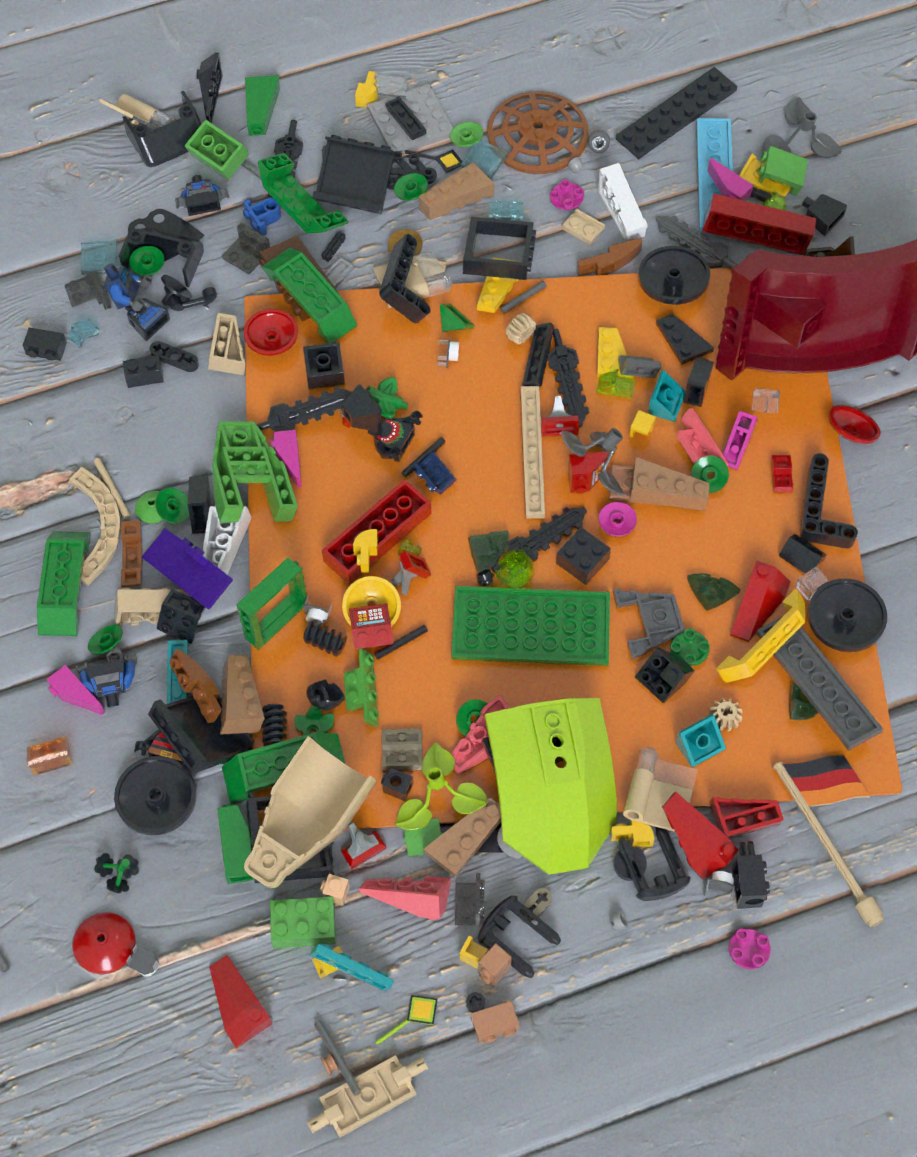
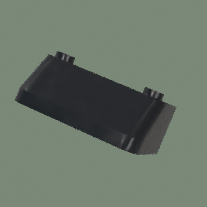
M181 91L183 106L179 109V116L181 118L150 131L149 127L144 124L132 127L127 117H122L128 138L144 164L148 167H156L188 153L185 144L201 126L196 109L184 91Z
M150 228L133 229L127 234L119 253L121 267L124 266L128 269L130 265L129 258L138 245L153 246L159 250L179 254L187 258L182 272L186 287H190L204 253L201 241Z

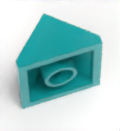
M664 370L660 372L651 396L648 414L673 422L676 421L686 391Z
M713 714L678 732L676 745L691 767L726 749Z

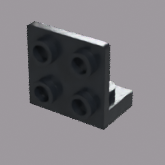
M171 589L162 603L157 630L180 640H187L188 643L192 644L198 621L206 607L193 597Z

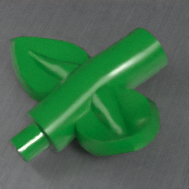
M396 377L382 380L378 384V389L370 385L366 388L370 392L372 400L380 405L382 409L381 416L394 418L396 414L395 409L399 410L402 408L406 410L408 407V403L404 402L403 398L396 396L398 391Z

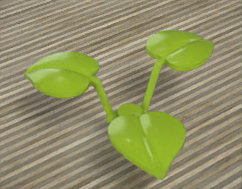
M434 743L423 760L422 772L429 782L427 785L426 803L423 804L418 799L406 801L398 812L395 824L397 827L405 830H418L425 827L432 818L431 811L427 809L430 802L431 789L440 790L445 786L455 795L452 799V805L461 814H471L487 804L486 794L473 783H462L459 785L457 792L454 791L444 778L455 767L454 757L439 744Z

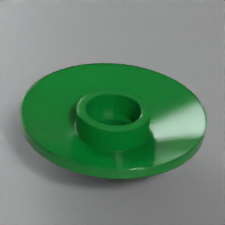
M407 174L396 182L394 186L395 195L404 201L418 199L419 196L427 191V179L421 174Z
M153 246L140 247L129 258L131 269L136 274L142 276L153 275L159 272L165 262L161 250Z
M705 456L694 464L691 477L708 482L709 493H715L727 484L729 470L726 463L719 457ZM709 472L714 473V477L711 479L707 476Z
M165 488L158 493L155 499V508L163 520L178 524L189 517L188 497L182 491L176 488Z
M109 625L97 631L88 643L90 653L95 655L103 654L114 648L123 636L122 628L118 625Z
M472 699L462 704L456 715V725L465 737L471 730L470 726L473 723L470 719L471 716L476 715V720L474 721L476 723L481 715L480 712L488 704L487 702Z

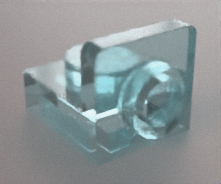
M90 319L72 323L69 338L79 348L82 347L84 339L99 335L100 329Z

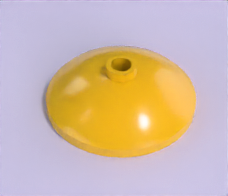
M367 576L353 582L346 590L342 602L343 613L349 625L351 626L350 608L368 606L369 601H374L375 605L388 604L392 627L397 621L401 610L400 597L395 587L387 580L377 576Z

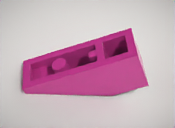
M712 158L709 160L707 171L723 196L746 201L751 196L753 184Z
M739 411L723 454L729 464L728 467L738 470L758 417Z
M296 430L273 432L274 439L271 440V447L276 451L277 458L284 462L287 473L297 487H302Z
M66 665L46 679L49 684L47 689L54 697L58 696L64 702L100 715L105 713L102 705Z

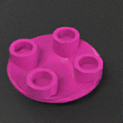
M562 180L550 192L551 203L562 210L574 209L584 200L583 188L577 184L570 183L569 180Z
M739 929L729 942L730 957L742 968H760L766 964L770 957L771 947L769 938L759 931Z

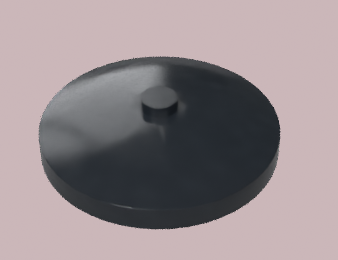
M665 246L651 251L643 258L639 266L638 279L643 291L652 299L665 304H685L696 300L707 290L710 281V268L707 261L692 249L682 246Z
M836 579L825 583L813 594L808 607V622L815 636L828 647L842 652H858L873 646L881 638L887 624V609L881 596L869 585L854 579Z
M164 756L143 758L130 765L120 776L114 792L115 807L122 821L132 830L145 835H162L180 827L191 815L197 798L195 782L189 770L177 760Z

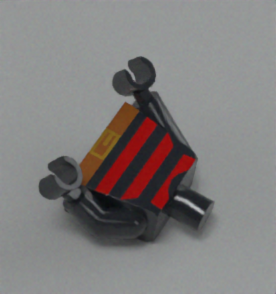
M160 730L155 731L144 741H137L135 743L134 752L141 750L142 756H145L148 750L149 757H169L177 760L182 766L187 768Z

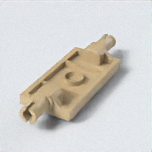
M395 1055L354 1078L361 1089L359 1095L354 1096L346 1082L319 1097L324 1107V1112L306 1121L312 1134L330 1124L333 1125L339 1138L416 1096V1092L410 1082L411 1078L428 1070V1067L422 1057L405 1066L400 1064Z

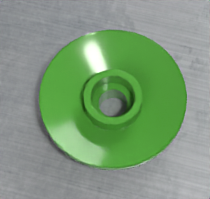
M465 122L452 129L450 139L456 146L469 147L477 144L483 138L484 131L481 125L477 123Z
M160 491L147 492L137 500L135 513L142 522L155 524L163 521L155 508V499Z

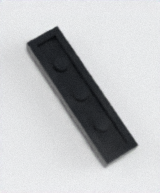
M551 322L535 326L536 329L534 330L523 386H542L554 331V325Z

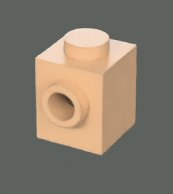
M329 874L327 880H323L320 892H322L323 897L333 896L334 904L344 906L350 889L349 880Z

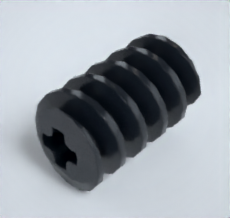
M311 620L304 632L303 639L305 643H311L313 647H318L322 651L325 650L329 654L332 653L335 657L339 656L345 647L347 636L342 639V632L335 636V629L328 633V626H325L322 630V623H318L315 627V620Z
M268 704L262 708L265 718L262 723L263 746L284 741L283 739L287 738V734L282 733L287 731V727L284 726L287 723V719L283 718L287 716V712L282 710L284 706L281 704Z

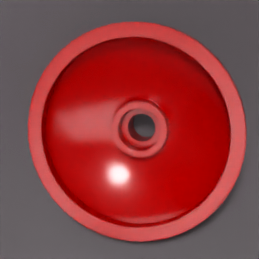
M280 309L261 310L253 314L244 327V338L248 347L254 352L265 356H275L288 351L295 344L298 337V326L295 319L289 313Z
M845 405L834 406L829 411L828 418L831 426L844 439L859 444H870L879 439L881 434L879 426L864 412Z
M110 912L98 913L84 920L77 928L72 942L73 954L79 965L88 972L99 975L114 973L127 964L129 956L133 954L136 938L132 926L122 916ZM101 936L105 937L103 942L98 941Z

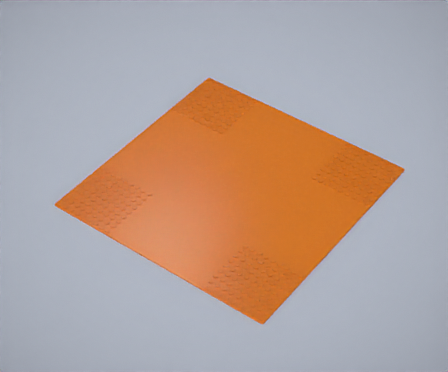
M731 268L710 269V281L707 290L696 300L678 305L661 303L649 297L640 286L638 273L518 280L513 284L512 290L507 292L504 301L495 313L477 310V304L485 282L427 285L429 297L423 300L430 306L431 311L419 323H413L393 307L388 308L386 302L379 295L380 288L338 291L339 295L347 303L357 323V327L336 341L340 344L345 385L314 389L308 388L303 347L327 344L318 334V325L311 318L302 322L299 316H295L292 306L285 302L283 294L255 295L244 298L245 324L253 314L261 310L280 309L289 313L295 319L298 326V337L295 344L288 351L279 355L265 356L251 350L245 342L247 421H254L255 424L268 421L267 418L272 406L285 403V405L288 404L289 407L295 406V401L301 400L304 403L308 401L309 396L313 395L315 398L321 397V392L327 391L330 394L334 392L335 387L339 386L341 389L353 391L359 384L364 389L369 385L378 389V384L389 377H396L398 383L396 396L403 398V401L408 403V407L406 410L402 408L399 410L395 409L396 414L394 418L388 419L408 417L416 410L423 415L422 418H419L421 421L420 425L413 424L415 435L400 462L394 461V459H382L375 449V436L368 434V430L344 426L339 410L334 411L335 415L330 417L328 414L321 415L322 419L316 421L315 418L309 419V424L304 426L302 423L295 424L296 428L292 430H296L302 487H297L289 476L298 505L292 521L274 522L263 483H248V510L252 516L249 523L250 591L289 557L293 562L297 561L298 565L303 568L302 572L306 593L309 597V605L323 608L329 612L332 604L330 616L327 618V622L321 626V629L323 630L325 626H328V633L335 629V636L339 632H342V639L347 636L345 647L337 657L333 656L332 653H326L325 650H320L318 647H313L311 643L306 644L303 636L309 622L306 621L307 614H305L303 608L262 648L257 650L251 644V671L261 707L263 708V706L268 704H281L284 706L282 710L287 712V716L283 717L287 719V723L284 724L287 727V731L282 732L287 734V738L283 739L284 741L303 736V732L296 728L294 720L295 715L305 716L307 711L313 706L306 694L309 685L326 679L328 684L335 683L345 696L344 673L360 667L359 650L354 649L352 629L345 619L342 609L343 597L350 585L323 561L322 550L404 479L431 502L432 514L369 568V573H363L356 579L377 576L393 585L391 580L399 573L401 568L399 554L405 550L424 558L431 573L426 579L420 576L412 578L409 584L408 595L402 593V583L394 586L400 597L401 610L397 621L391 627L393 642L423 625L426 626L428 632L379 660L375 658L374 653L388 645L362 648L374 657L373 665L376 676L375 688L378 696L379 726L373 727L364 722L363 708L354 711L347 710L346 697L336 708L331 710L320 709L323 716L334 714L333 727L325 733L338 734L346 765L367 778L369 775L377 781L351 820L358 829L397 827L395 822L398 812L406 801L418 799L423 804L426 803L427 785L429 782L422 770L400 771L413 777V786L405 801L383 792L381 780L383 775L389 771H382V730L422 729L423 760L434 743L439 744L451 754L461 739L465 738L456 725V715L461 705L472 699H479L490 703L498 695H501L511 708L567 698H600L613 763L617 813L624 812L633 773L636 769L649 770L654 775L653 780L693 790L690 804L694 808L710 807L709 801L713 797L725 799L739 798L743 800H776L778 802L794 801L776 770L772 768L773 765L778 761L783 762V764L804 763L836 755L845 756L870 796L894 795L902 792L876 643L858 652L838 651L822 643L815 636L808 622L809 603L813 594L822 585L836 579H854L865 583L857 537L851 548H840L808 542L827 554L824 561L818 564L811 576L806 575L779 556L790 536L796 534L800 537L809 467L812 457L817 453L825 454L829 459L821 519L855 526L839 435L831 426L828 418L829 411L833 407L827 372H768L746 368L737 377L730 380L715 369L719 350L718 345L721 339L720 334L723 328L722 322L725 317V308L728 300L727 295L730 289L729 283L732 277ZM542 281L546 283L547 287L506 313L503 314L500 307ZM452 304L475 325L474 328L442 332L440 305ZM525 313L534 319L536 325L551 322L554 325V329H559L563 346L566 345V347L576 350L579 364H577L574 370L580 374V379L577 381L583 385V390L580 393L586 397V402L583 405L589 408V414L586 415L583 426L579 427L578 435L575 436L581 441L582 445L587 446L593 443L590 438L592 432L608 433L612 428H615L622 434L623 439L616 445L617 450L606 468V471L610 474L612 465L633 467L635 458L638 457L691 476L694 463L676 436L679 431L687 430L681 418L689 408L695 410L722 454H724L739 411L758 417L738 470L728 467L729 479L727 484L720 491L709 493L704 511L666 505L609 500L610 490L600 480L589 492L582 494L570 493L568 479L569 455L574 453L566 446L562 436L542 437L545 518L526 519L521 386H523L534 331L524 343H514L506 335V328L513 318H516L518 314ZM674 314L714 347L713 352L699 357L714 362L702 407L684 403L683 399L676 421L672 422L656 417L655 426L647 436L635 432L633 438L629 437L630 427L638 411L648 413L650 399L662 370L669 374L686 391L695 359L681 365L656 325V320ZM599 327L618 329L627 356L652 358L653 361H659L661 369L656 377H597ZM553 335L549 353H551L556 347ZM439 340L459 342L458 361H449L448 368L446 366H437V362H447L446 360H438V356H447L448 345L439 344ZM548 361L542 386L539 387L541 417H547L552 413L555 396H561V399H564L563 394L558 393V388L561 386L560 383L555 381V377L558 376L557 371L549 368ZM381 416V418H382L381 425H382V423L384 422V420L387 419L386 417H383V416ZM267 428L261 432L266 437L265 441L271 447V440L274 439L273 432L275 431ZM440 437L445 440V443L435 453L457 479L441 495L435 491L432 493L425 485L427 481L424 478L421 479L415 473V470L407 478L401 473ZM597 445L584 450L585 453L604 452ZM772 455H791L793 493L774 492ZM709 472L707 475L708 478H713L714 473ZM621 502L629 505L635 511L637 522L632 532L625 536H612L603 531L599 524V514L607 504ZM566 507L569 509L584 507L587 513L584 515L582 528L611 548L610 559L587 585L556 564L557 552L578 530L576 527L571 529L572 534L568 537L562 535L560 537L561 541L557 544L554 542L550 543V548L547 551L542 549L538 551V559L528 567L511 563L495 574L492 578V583L483 586L477 582V573L485 569H490L491 573H493L491 567L508 557L507 545L510 540L517 536L519 538L522 536L524 538L529 537V531L533 529L538 531L541 529V523H550L552 521L551 517L555 514L558 516L562 515V509ZM756 560L775 566L791 581L786 597L794 589L799 591L805 602V623L801 628L882 726V733L848 751L773 655L753 676L728 683L723 682L716 668L728 656L740 660L760 640L757 633L749 642L730 636ZM288 584L257 612L259 622L290 594ZM455 586L610 592L609 665L451 659ZM613 589H621V591L625 592L633 590L646 594L650 592L674 594L684 625V631L689 628L694 629L695 632L702 634L710 644L709 655L706 660L697 666H691L695 670L694 673L665 703H662L635 678L656 648L634 660L631 659L627 643L630 640L645 638L644 627L637 605L617 608ZM369 601L367 605H375V602ZM783 602L768 617L762 627L783 617L788 612ZM674 638L658 647L671 653L670 646ZM723 697L726 702H728L729 698L732 699L733 704L738 702V708L743 710L741 714L743 717L742 722L739 723L738 728L732 727L730 732L726 728L720 732L726 749L691 767L676 745L678 732L709 716V709L713 707L715 700L720 702V699ZM476 715L471 716L472 722L476 720ZM262 726L258 733H253V740L255 742L253 750L264 747L262 743ZM489 758L460 775L453 769L450 774L444 776L445 781L448 782L454 791L457 792L459 785L462 783H473L484 791L487 800L491 797L499 804L496 774ZM565 760L557 763L556 766L564 768ZM394 781L391 783V785L395 787L401 784V782ZM445 786L440 790L431 789L430 802L427 807L432 813L431 819L439 818V824L458 823L468 814L458 813L453 808L452 799L455 795ZM273 787L255 791L254 798L272 796L271 791ZM258 810L259 828L263 824L266 815L264 813L265 810Z

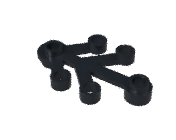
M395 151L393 162L397 163L402 169L392 168L391 175H398L399 177L389 179L388 189L394 190L396 182L401 177L411 173L423 175L427 179L428 184H432L437 178V172L433 168H426L419 160L417 153L409 155L410 164L418 168V170H413L402 158V153Z

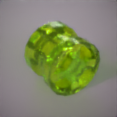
M407 539L400 546L398 555L406 550L419 556L422 548L418 545H413V542Z

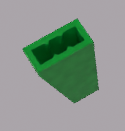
M279 75L245 77L249 136L266 135L280 91Z
M223 805L222 808H217L227 883L233 884L254 880L244 869V863L251 853L248 826L238 805Z

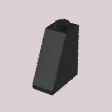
M696 357L687 382L684 403L702 407L713 369V361Z
M208 476L189 477L187 504L192 534L206 533L209 508L211 506Z

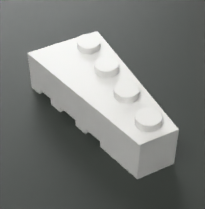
M617 163L600 169L598 192L625 242L644 237L647 222L642 217L620 164Z
M210 506L203 545L205 553L203 556L227 575L252 518L247 506H243L244 508L238 522L221 523L219 522L216 506Z

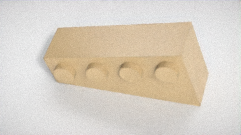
M117 589L114 605L115 625L122 627V623H131V626H136L141 621H149L151 624L158 623L162 603L171 589ZM182 589L176 590V591H178V592H181V593H183V594H185V595L190 596L188 593H186V592H185L184 590H182Z

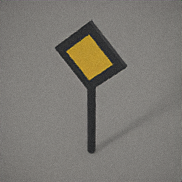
M453 149L436 157L417 153L419 157L436 160L446 173L464 165ZM407 150L405 151V154H409V155H410L411 153H416V152L407 151Z

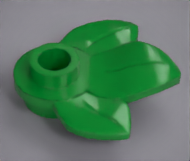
M312 706L305 716L295 715L294 723L296 728L303 732V735L310 734L312 731L325 733L333 727L334 714L323 716L320 709Z

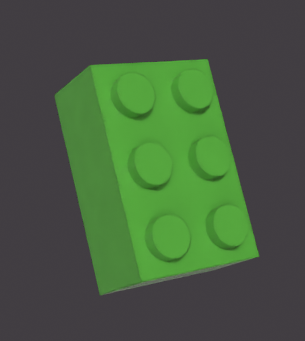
M206 119L185 144V148L191 156L228 181L249 155L243 144Z
M333 896L270 901L271 943L273 948L316 946L317 944L321 945V943L327 945L336 944Z

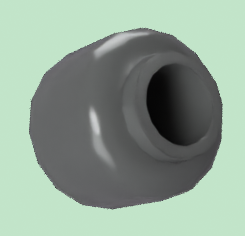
M595 130L589 135L588 146L594 153H603L609 148L610 137L604 130Z

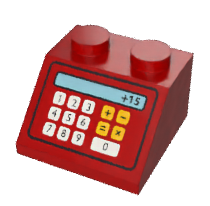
M607 452L586 453L585 456L569 455L568 479L570 493L582 494L589 492L600 480L598 474L602 472V468L607 460Z
M387 603L349 609L354 649L394 644Z

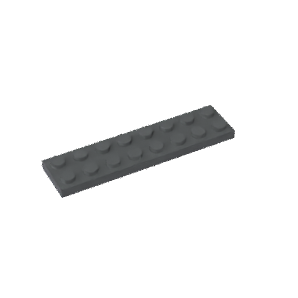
M781 618L758 629V637L761 639ZM801 627L773 654L848 751L882 733V726Z

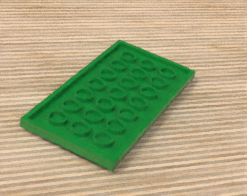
M455 586L451 659L608 666L610 592Z

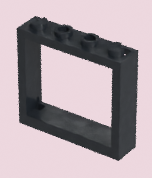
M471 217L463 259V274L526 280L527 273L531 272L536 240V230H533L534 222ZM477 234L526 238L523 262L474 258Z
M271 796L247 799L246 810L251 852L259 831L258 810H265L268 807ZM331 843L319 852L321 867L296 869L289 876H286L283 881L328 877L331 870H333V857H329Z

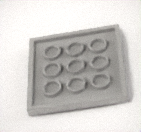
M429 83L367 104V109L383 140L394 152L400 151L404 154L406 150L413 151L450 138L453 127ZM400 96L425 127L426 134L412 141L386 109L385 103Z

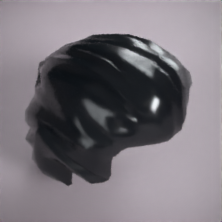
M326 679L309 685L306 690L309 702L321 710L336 708L345 700L341 689L335 683L328 684Z

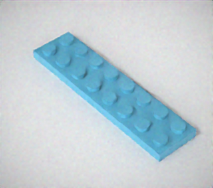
M697 118L699 232H703L704 216L713 193L722 195L707 171L709 160L712 158L733 171L731 119Z

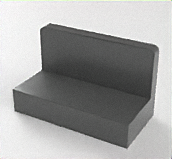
M624 355L618 357L621 375L655 378L661 369V363L653 361L652 358Z

